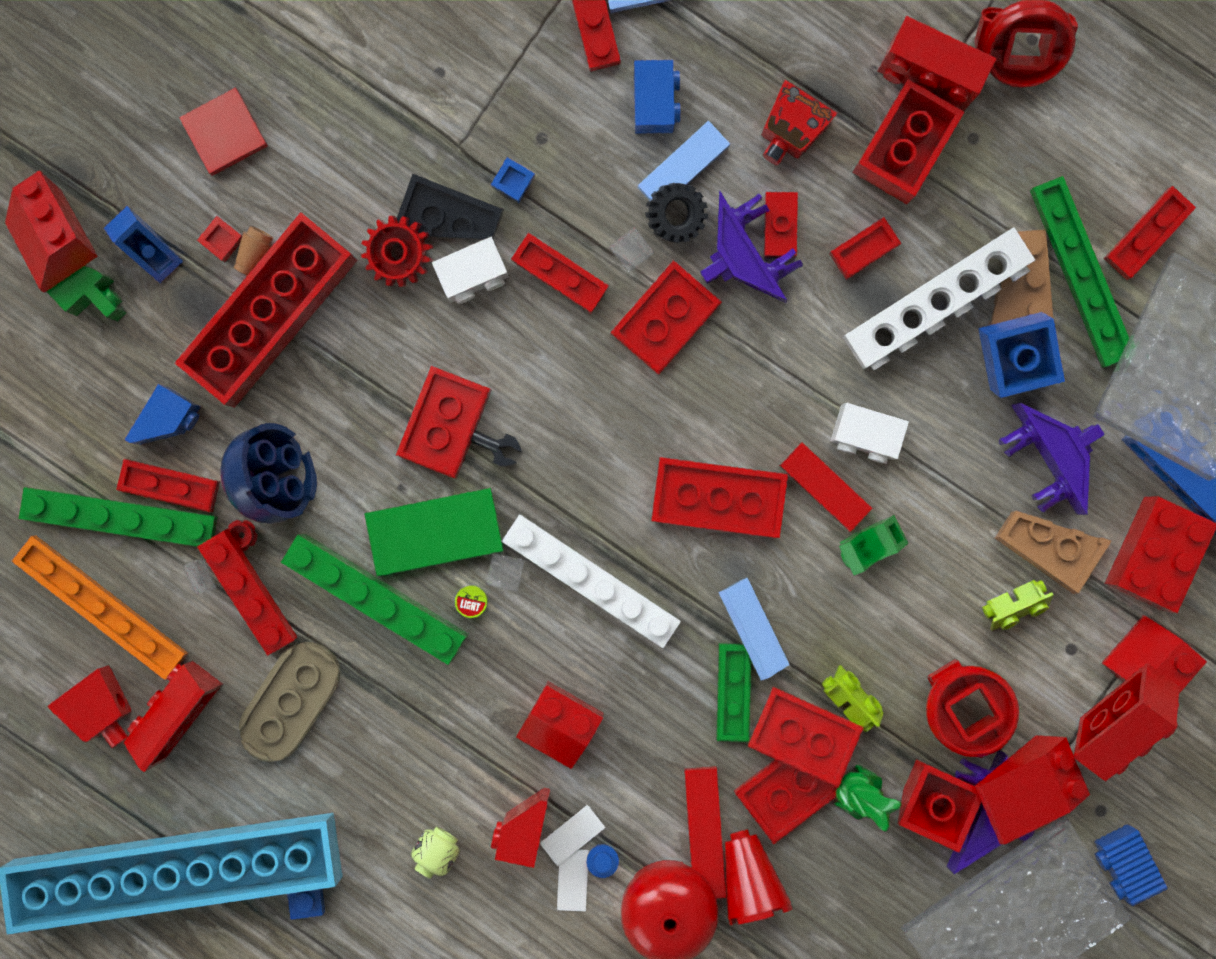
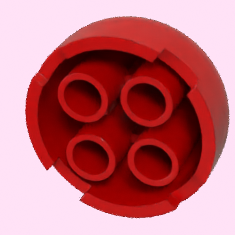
M662 860L643 867L635 873L622 896L621 922L625 936L632 947L647 959H694L708 947L717 929L718 905L711 885L703 875L681 861ZM668 919H673L676 922L675 927L671 928Z

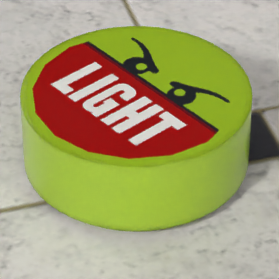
M475 585L462 588L455 597L457 611L467 618L480 616L488 605L487 594L482 588Z

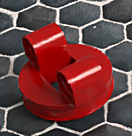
M1022 0L1004 9L998 7L983 9L974 43L976 49L996 58L990 73L999 82L1018 88L1033 87L1051 80L1067 66L1074 53L1078 24L1072 14L1065 12L1063 8L1048 0ZM1016 33H1040L1038 47L1041 55H1011Z
M956 659L927 676L932 686L926 702L927 722L933 735L941 744L959 755L979 757L981 759L984 756L997 752L1010 741L1019 721V704L1012 687L1004 678L986 668L962 666ZM979 689L994 717L988 714L963 729L951 706Z

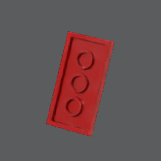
M659 457L651 521L780 538L788 474Z

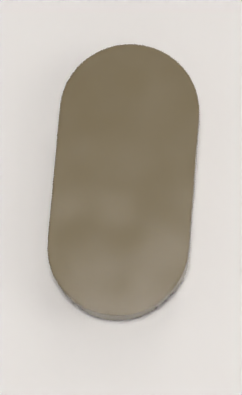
M303 642L288 648L279 657L245 709L239 722L242 745L252 757L264 762L279 761L292 755L302 744L340 682L339 663L335 655L328 648L314 642Z

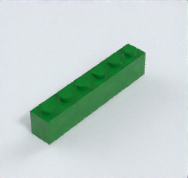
M298 534L280 562L447 665L454 660L469 633L307 534Z

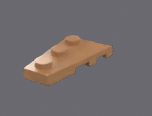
M1046 229L1018 232L1035 261L1027 265L1030 272L1016 281L1012 282L1011 278L1008 277L1000 282L1002 289L995 295L993 303L995 305L988 326L1043 312L1053 318Z
M1019 511L1010 513L995 536L996 540L1072 594H1078L1111 543V540L1096 538L1076 529L1061 527L1053 524L1051 521Z

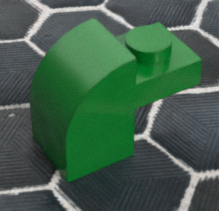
M83 266L46 291L65 312L78 316L91 303L107 318L117 322L127 313L120 306L123 302L121 298L108 288L114 280L90 267Z
M892 515L845 538L840 542L839 548L844 564L851 569L855 576L866 571L875 562L898 553L909 543L895 515Z

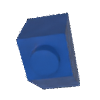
M128 206L104 227L112 242L159 283L183 262L165 241Z
M158 384L126 436L125 441L141 445L185 434L186 430L190 431L199 419L197 412L201 406L173 389Z

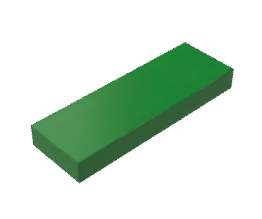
M718 643L717 741L749 742L751 659L744 644Z

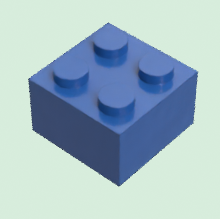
M1039 312L978 328L989 387L998 397L1003 398L1065 382L1055 323L1052 317Z

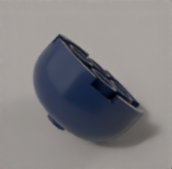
M265 423L244 431L230 442L223 454L220 467L223 490L232 506L250 520L267 524L286 521L303 514L309 501L314 500L317 489V475L310 452L308 451L302 455L299 443L293 438L296 434L285 426L276 423ZM302 460L306 472L304 484L294 475L279 479V475L298 468Z

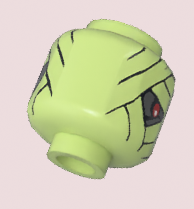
M437 826L434 830H425L411 852L412 859L417 863L414 869L430 879L434 874L438 876L446 875L460 853L459 847L456 845L458 839Z

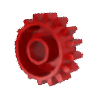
M389 216L388 224L383 220H377L378 228L376 230L368 228L367 232L370 238L369 240H363L361 243L367 247L366 252L361 254V258L368 259L369 261L365 269L376 272L374 276L376 281H380L385 277L386 286H393L396 279L399 287L406 286L407 278L412 283L418 282L416 273L427 274L428 272L423 266L424 262H433L431 257L426 256V251L434 249L433 245L425 244L424 242L428 238L429 233L418 232L421 226L419 222H414L409 226L408 217L402 216L399 223L396 216ZM396 243H400L404 250L403 256L399 260H395L391 253V248Z

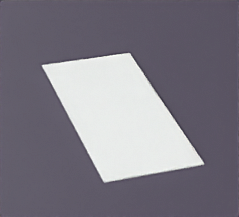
M586 805L540 842V844L555 864L559 866L605 829V826L591 808Z
M578 849L559 865L557 910L586 911L588 875L586 860L589 850Z

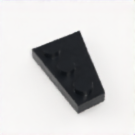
M412 174L397 215V221L399 223L402 216L409 218V226L414 222H419L421 226L418 232H428V237L487 239L492 237L494 239L504 209Z

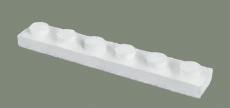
M520 514L502 540L503 543L662 648H664L681 622Z

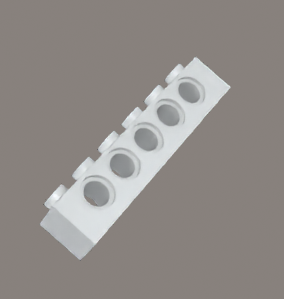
M1013 227L843 336V339L863 369L871 366L873 370H876L890 361L887 356L890 352L897 348L901 353L918 343L915 337L926 330L928 335H931L946 325L943 321L945 317L952 313L956 317L961 316L974 307L971 301L982 295L986 300L1002 289L999 285L1000 282L1008 277L1014 282L1030 272L1027 265L1035 261V259ZM990 258L998 259L1002 263L1003 269L1000 275L992 274L988 270L987 264ZM962 276H968L973 279L975 283L973 292L966 293L960 288L959 280ZM933 294H941L946 298L947 306L945 310L938 311L933 308L931 304ZM912 311L918 315L919 325L917 328L911 329L905 326L903 322L905 312ZM886 329L891 333L892 341L889 346H880L876 342L875 334L877 330Z

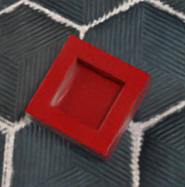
M216 216L197 241L225 263L240 245L242 235L220 217Z

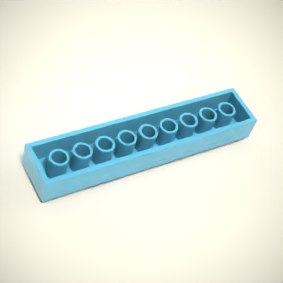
M334 813L17 858L0 867V888L6 933L14 934L335 887L343 876Z

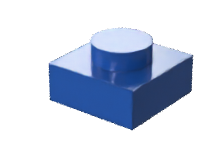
M507 157L492 181L491 187L520 203L535 178V173Z
M323 889L287 894L291 920L322 916L325 913Z

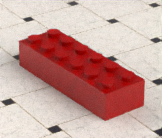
M300 212L176 360L175 364L221 403L235 408L358 260Z

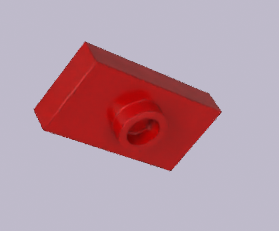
M765 192L764 205L767 204L769 212L764 213V258H779L792 248L796 252V255L792 258H796L798 192Z

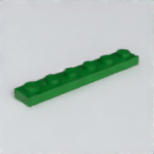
M1061 176L1033 187L1030 193L1101 367L1104 368L1135 356L1136 353L1064 177Z
M30 487L23 488L19 519L190 546H199L214 537L218 516Z

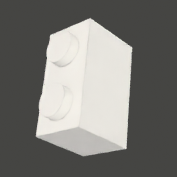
M492 237L432 262L444 292L451 303L457 301V304L465 303L475 297V292L484 288L487 291L497 289L505 284L504 279L509 278Z
M844 403L840 407L830 442L837 443V449L840 451L856 454L857 450L869 453L868 459L887 464L888 459H898L909 421L850 403Z

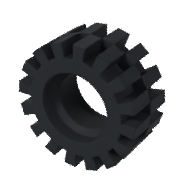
M669 183V185L660 186L657 192L654 191L651 194L652 200L647 201L646 204L649 207V211L645 212L646 218H649L650 221L647 223L649 228L654 230L653 233L657 237L670 242L690 241L689 238L691 237L696 238L699 235L698 230H703L705 227L703 220L708 219V213H704V208H708L707 203L702 201L704 196L701 192H696V188L682 183ZM674 200L682 201L688 210L686 220L677 226L670 224L665 215L668 204Z

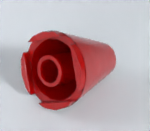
M748 829L731 833V840L725 842L729 924L734 925L738 922L739 925L773 917L775 911L782 910L783 913L793 910L791 900L757 834L750 835Z

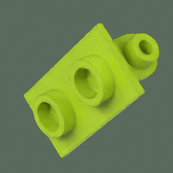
M1032 580L1013 589V593L1018 601L1013 602L1008 592L986 601L987 605L983 606L982 610L987 618H994L990 628L991 631L1000 627L1002 630H1007L1020 622L1019 619L1030 614L1032 617H1036L1049 609L1048 605H1050L1054 594L1051 592L1044 595L1047 592L1044 582L1042 580L1038 582Z
M841 665L838 666L834 678L829 676L822 682L823 692L827 694L838 708L848 701L851 705L843 713L851 722L864 727V732H868L874 724L877 727L880 726L884 712L879 701L874 696L866 694L860 687L858 678L852 672H846Z

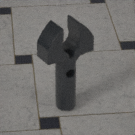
M475 431L471 439L472 443L492 451L494 455L493 463L501 467L517 464L516 461L504 457L503 452L499 450L501 447L509 446L522 452L517 439L507 433L504 438L496 440L479 431Z

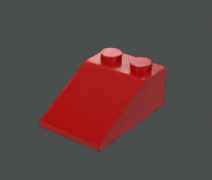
M1034 736L975 785L1000 844L1005 845L1070 813L1090 795L1076 759L1073 758L1074 755L1066 737Z

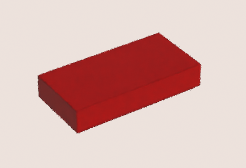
M885 217L832 250L829 255L847 280L902 243Z

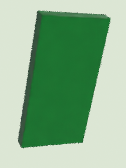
M492 488L364 513L376 576L504 551Z

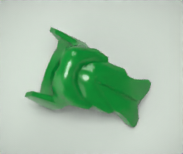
M856 764L855 768L859 772H849L844 775L839 787L836 789V798L839 802L835 801L834 804L857 820L863 817L871 818L882 831L886 832L890 827L889 815L898 810L902 804L896 799L883 796V791H881L882 778Z

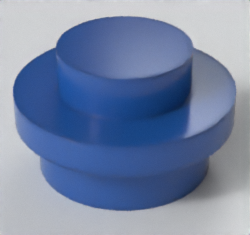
M606 844L594 846L589 851L586 863L588 870L594 876L606 878L613 875L617 870L619 858L614 848Z

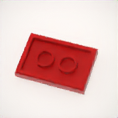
M673 260L610 334L659 375L722 302Z
M431 366L396 456L457 479L471 444L472 436L477 429L492 389Z
M773 687L748 747L838 788L864 727Z
M774 759L736 788L734 793L771 842L775 844L836 798L837 787Z

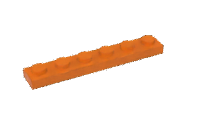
M37 535L31 536L12 560L15 565L164 680H166L172 669L187 656V651Z

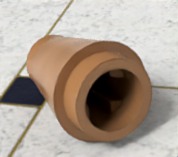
M250 226L247 232L243 231L236 263L233 268L248 276L273 246L271 243L274 237L254 226Z

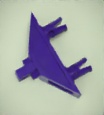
M719 190L717 252L710 256L713 263L700 271L704 281L708 284L722 276L725 282L733 278L738 282L787 303L785 295L778 286L780 284L779 280L796 269L803 267L802 261L798 260L784 265L796 255L795 250L792 248L769 264L767 262L764 263L746 234L745 225L764 213L769 212L767 204L751 210L762 201V196L758 193L736 209L730 208Z
M1022 403L1011 405L1020 419L1022 427L998 440L1000 445L1016 440L1004 453L1011 457L1014 453L1034 443L1055 478L1053 484L1032 494L1033 500L1048 497L1037 508L1041 512H1045L1066 498L1077 515H1087L1090 471L1089 453L1093 451L1089 444L1105 435L1099 424L1091 425L1081 431L1079 426L1072 428Z
M998 750L989 770L963 758L959 763L970 769L973 773L970 774L956 770L955 777L976 785L1007 760L1008 755ZM982 802L960 853L953 850L946 867L953 874H956L1002 845L997 839ZM1035 831L1019 837V839L1030 843Z

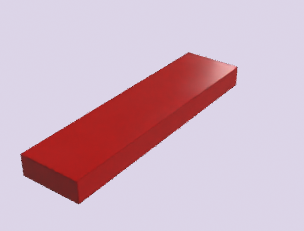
M717 767L684 768L691 867L703 875L709 882L716 899L726 898Z

